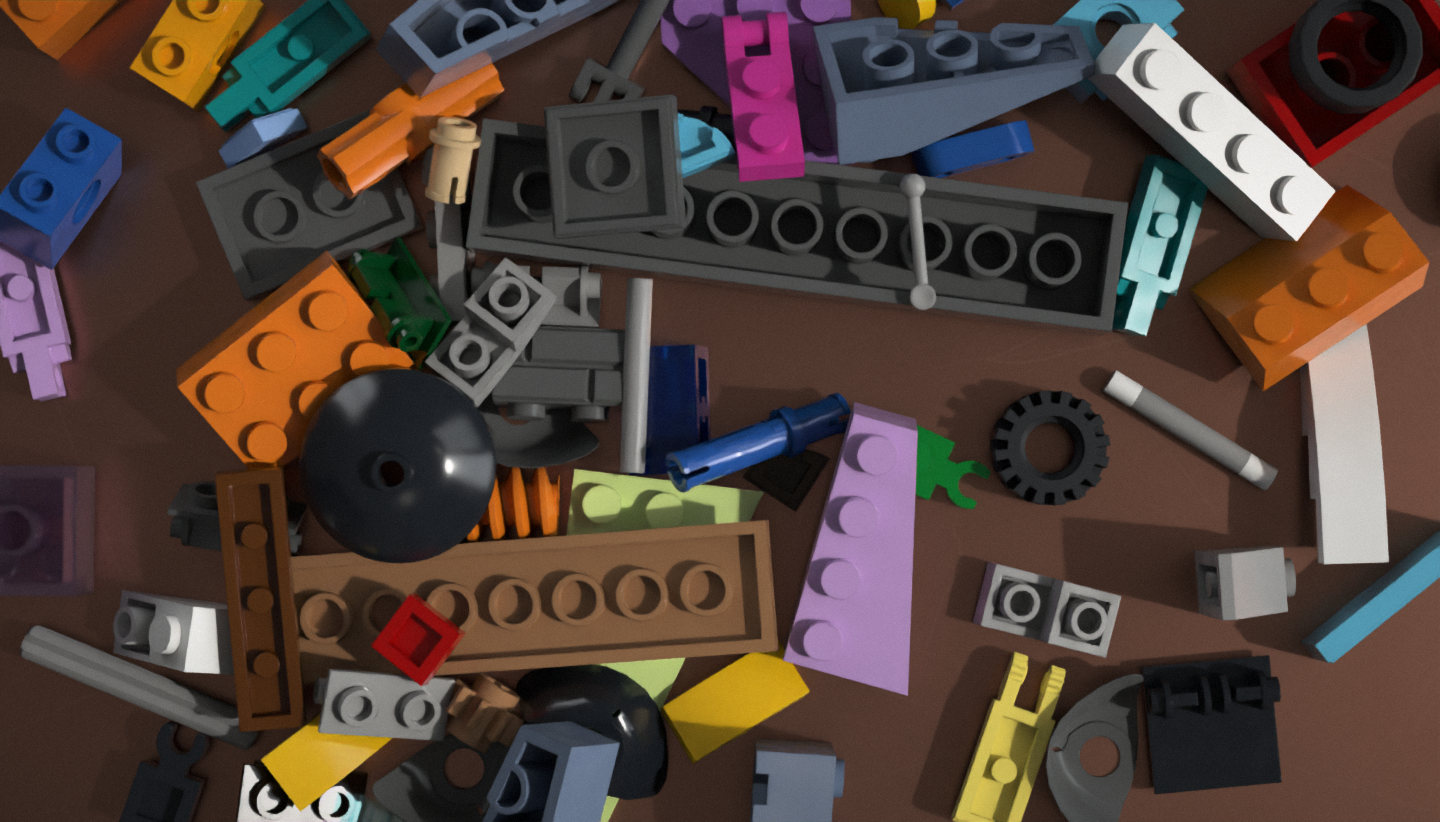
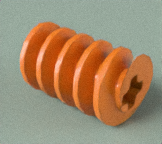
M510 467L505 482H499L496 475L491 500L478 524L467 535L469 542H480L486 526H489L494 541L507 540L512 526H515L519 539L533 538L537 527H541L544 537L559 536L560 474L556 483H550L545 467L535 468L530 482H524L519 467Z

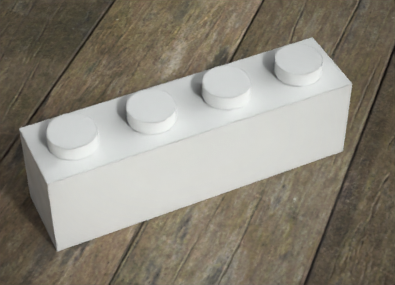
M1156 23L1122 25L1095 59V75L1087 79L1179 163L1199 178L1214 195L1260 237L1297 241L1334 194L1335 190Z

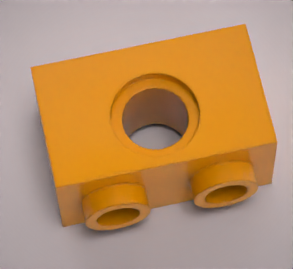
M172 0L133 61L130 69L199 113L266 6L260 0Z

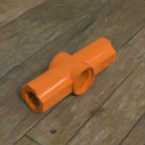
M491 63L421 98L406 83L376 104L369 112V117L319 150L316 156L321 162L325 176L337 191L345 194L350 200L357 194H361L366 188L382 180L388 173L404 162L408 166L424 158L422 155L426 154V149H430L432 144L434 145V142L429 139V131L437 128L439 118L456 117L467 120L503 94L505 90L500 82L499 72Z

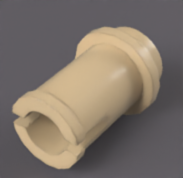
M441 117L438 119L437 128L429 131V139L434 142L428 186L425 188V196L429 199L449 204V195H453L452 202L454 204L466 202V190L473 149H477L481 145V138L476 135L477 125L475 123L456 117Z

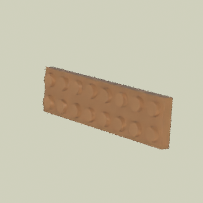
M769 520L457 544L448 551L430 559L402 564L379 562L353 552L292 557L304 685L314 684L317 678L326 679L329 669L406 675L372 648L371 645L409 594L415 593L466 633L434 676L779 650Z

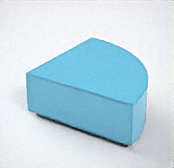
M678 113L683 178L735 158V151L731 143L721 131L702 120Z

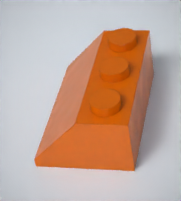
M1346 185L1330 197L1297 241L1265 238L1190 287L1189 293L1261 390L1265 391L1422 288L1430 262L1390 211L1349 185Z

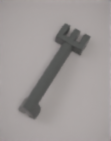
M641 0L607 66L592 57L587 58L568 97L580 103L588 94L592 82H595L601 88L593 102L611 101L614 94L623 99L641 98L646 87L629 79V76L670 0Z

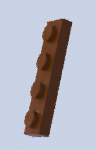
M283 466L217 471L215 483L240 732L306 726L307 716Z

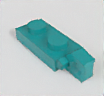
M308 0L230 62L233 67L222 76L230 87L207 104L205 109L225 132L236 126L250 114L255 118H260L279 112L370 40L372 35L344 0Z
M1159 155L1145 156L1125 224L1112 329L1131 336H1147L1154 309L1163 310L1168 297L1177 295L1208 187L1189 169L1178 162Z

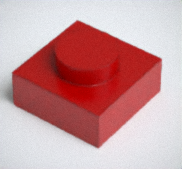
M415 593L409 594L372 643L371 647L417 684L424 686L430 682L466 633Z

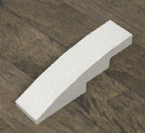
M1365 324L1300 367L1302 436L1308 435L1310 499H1316L1319 564L1389 562L1380 424L1367 324Z

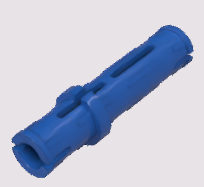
M839 393L829 394L826 398L796 409L782 406L772 410L768 419L683 450L668 453L666 455V465L669 467L679 466V468L667 471L674 487L679 492L684 493L695 486L782 454L784 456L788 455V458L798 456L805 451L806 445L839 433H845L849 417L843 420H839L838 417L850 414V407L845 398Z

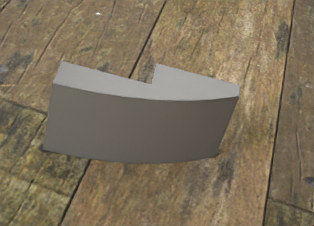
M505 257L464 304L466 315L425 361L427 370L431 374L443 378L456 386L478 408L533 337L555 303L556 295Z
M988 561L972 623L1106 658L1121 596Z

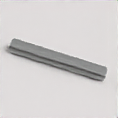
M41 625L30 627L22 641L20 655L26 660L237 748L249 750L259 736L260 731L240 732L237 707Z

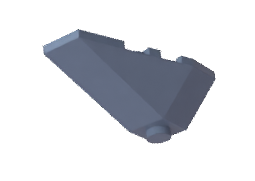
M884 17L813 26V37L827 126L839 165L857 162L869 163L878 159L903 156L1095 75V63L1079 26L1000 23L992 29L991 33L958 30V21L936 20L934 30L898 29V18Z

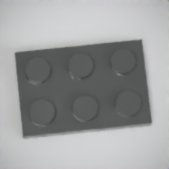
M371 109L196 182L244 300L252 301L277 290L326 250L340 264L349 260L352 254L358 250L368 249L371 251L393 242L395 238H402L424 229L399 166L388 173L382 180L349 200L345 194L334 188L325 176L321 162L316 156L321 148L369 117Z

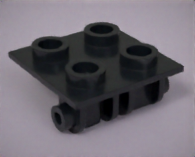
M1269 655L1142 667L1154 794L1282 782L1274 702H1280L1281 690L1278 677H1271Z

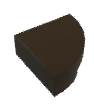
M808 449L792 458L782 454L752 465L743 475V478L796 512L830 458Z

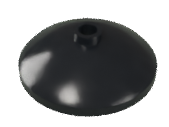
M386 368L370 371L349 380L332 392L311 418L303 437L299 458L300 480L305 499L315 519L330 537L346 549L362 557L379 562L400 564L430 559L448 551L461 542L478 524L487 509L494 490L497 469L493 438L483 415L466 394L445 379L425 371L410 368ZM386 461L398 462L404 469L403 481L399 483L386 481L381 473L382 464Z

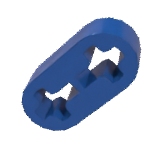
M1026 120L940 140L911 152L916 174L945 178L1030 155L1035 150Z

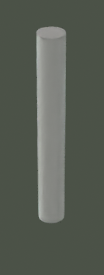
M627 278L619 472L645 473L653 279Z

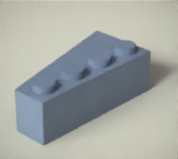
M418 0L389 24L375 50L416 95L421 98L621 0Z
M571 721L521 725L486 797L491 805L482 822H600L620 743Z
M755 738L750 822H832L833 798H842L845 767L844 759H836L837 756L832 744L829 742Z

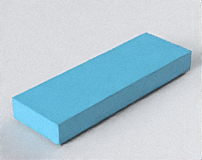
M1440 530L1300 641L1314 659L1326 663H1334L1440 578Z

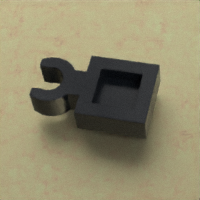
M173 721L165 723L156 739V747L161 760L159 764L146 759L139 763L119 822H191L205 780L190 775L188 772L191 764L199 761L206 754L210 744V736L202 732L198 733L194 739L192 749L189 752H182L175 747L173 742L178 723Z

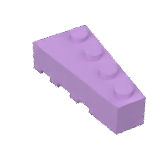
M854 402L785 639L783 661L908 696L918 439L916 419Z

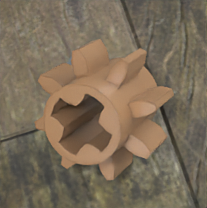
M479 673L474 683H470V685L457 678L454 683L451 703L445 710L453 715L446 729L462 742L483 753H486L492 743L497 741L509 747L521 725L525 722L519 717L520 714L513 710L520 700V696L484 673Z

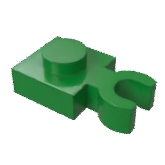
M917 425L915 495L929 501L935 486L938 485L944 488L945 494L951 503L960 508L974 509L977 502L961 494L958 482L966 473H973L977 477L988 479L991 473L985 465L976 461H963L956 464L948 460L955 442Z

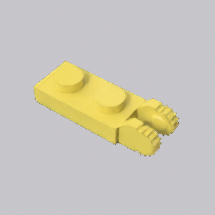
M1013 652L999 688L998 698H992L951 816L953 821L1021 822L1056 722L1052 719L1060 696V691L1062 690L1066 669L1054 665L1050 666L1041 681L1035 712L1014 705L1020 686L1023 684L1028 671V656Z

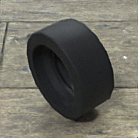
M1317 0L1297 20L1289 41L1290 69L1299 89L1316 105L1339 114L1365 113L1398 97L1414 80L1423 57L1422 30L1412 9L1402 0ZM1361 11L1374 16L1386 27L1393 42V58L1388 71L1378 82L1367 87L1349 88L1336 83L1323 71L1318 60L1317 41L1322 28L1331 18L1344 12Z

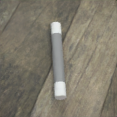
M1115 370L1103 387L1102 391L1262 490L1266 491L1274 481L1278 473L1277 468L1119 371Z

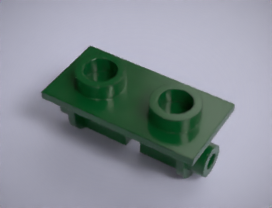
M401 238L394 239L387 254L371 252L368 249L356 251L349 259V278L355 285H358L365 299L374 300L371 309L383 327L388 343L394 348L408 352L417 368L424 369L426 366L425 361L444 337L452 319Z

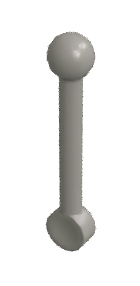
M910 173L905 175L900 182V191L907 198L915 277V287L910 292V302L915 308L926 310L931 308L936 301L935 290L928 285L920 196L925 191L926 184L920 175Z

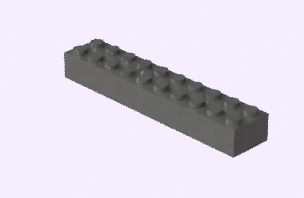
M483 118L481 145L478 153L466 248L473 254L580 268L583 265L595 270L1101 336L1112 332L1128 203L921 176L926 184L925 191L920 196L928 285L935 290L936 301L931 308L919 310L910 302V292L915 287L908 202L907 198L900 191V182L907 175L905 173L805 161L804 177L739 182L735 153V158L683 178L686 228L554 239L545 126Z

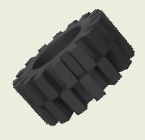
M1047 390L1023 396V398L1013 402L1005 409L1006 412L1001 418L997 419L993 428L995 433L993 439H990V450L993 452L994 461L991 462L994 471L998 472L1002 479L1000 482L1007 490H1011L1018 498L1027 502L1056 506L1084 497L1086 495L1085 492L1091 487H1096L1102 479L1099 476L1103 468L1108 466L1110 457H1106L1107 446H1110L1109 435L1104 433L1102 425L1105 423L1102 417L1090 409L1091 404L1084 399L1072 396V393ZM1043 423L1060 425L1070 434L1073 441L1074 450L1070 462L1065 468L1055 473H1044L1034 468L1028 461L1025 452L1028 435L1035 427Z

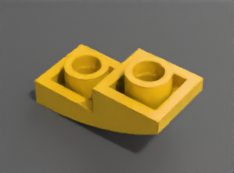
M779 640V650L749 653L681 694L660 709L692 764L741 737L752 727L799 701L810 692L793 663L783 661L784 648Z
M320 711L311 718L312 720L306 726L301 727L260 759L301 812L392 738L319 733Z

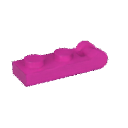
M786 12L766 13L765 20L742 21L741 15L722 16V42L739 182L804 177L805 159ZM768 45L769 55L745 56L744 47Z

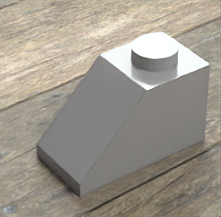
M1269 545L1194 551L1199 614L1225 621L1288 612L1287 597L1295 595L1296 575L1292 559H1284L1283 547Z

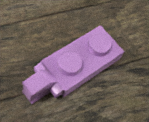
M0 241V346L4 358L9 359L13 373L27 372L33 400L43 402L66 396L59 363L72 360L69 347L71 340L54 268L50 270Z

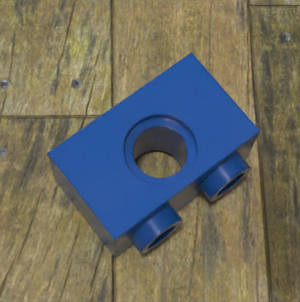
M65 108L0 194V241L52 270L122 175V139L70 109Z

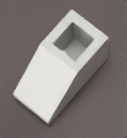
M122 590L120 608L115 615L113 623L115 636L113 653L183 672L234 675L227 604Z

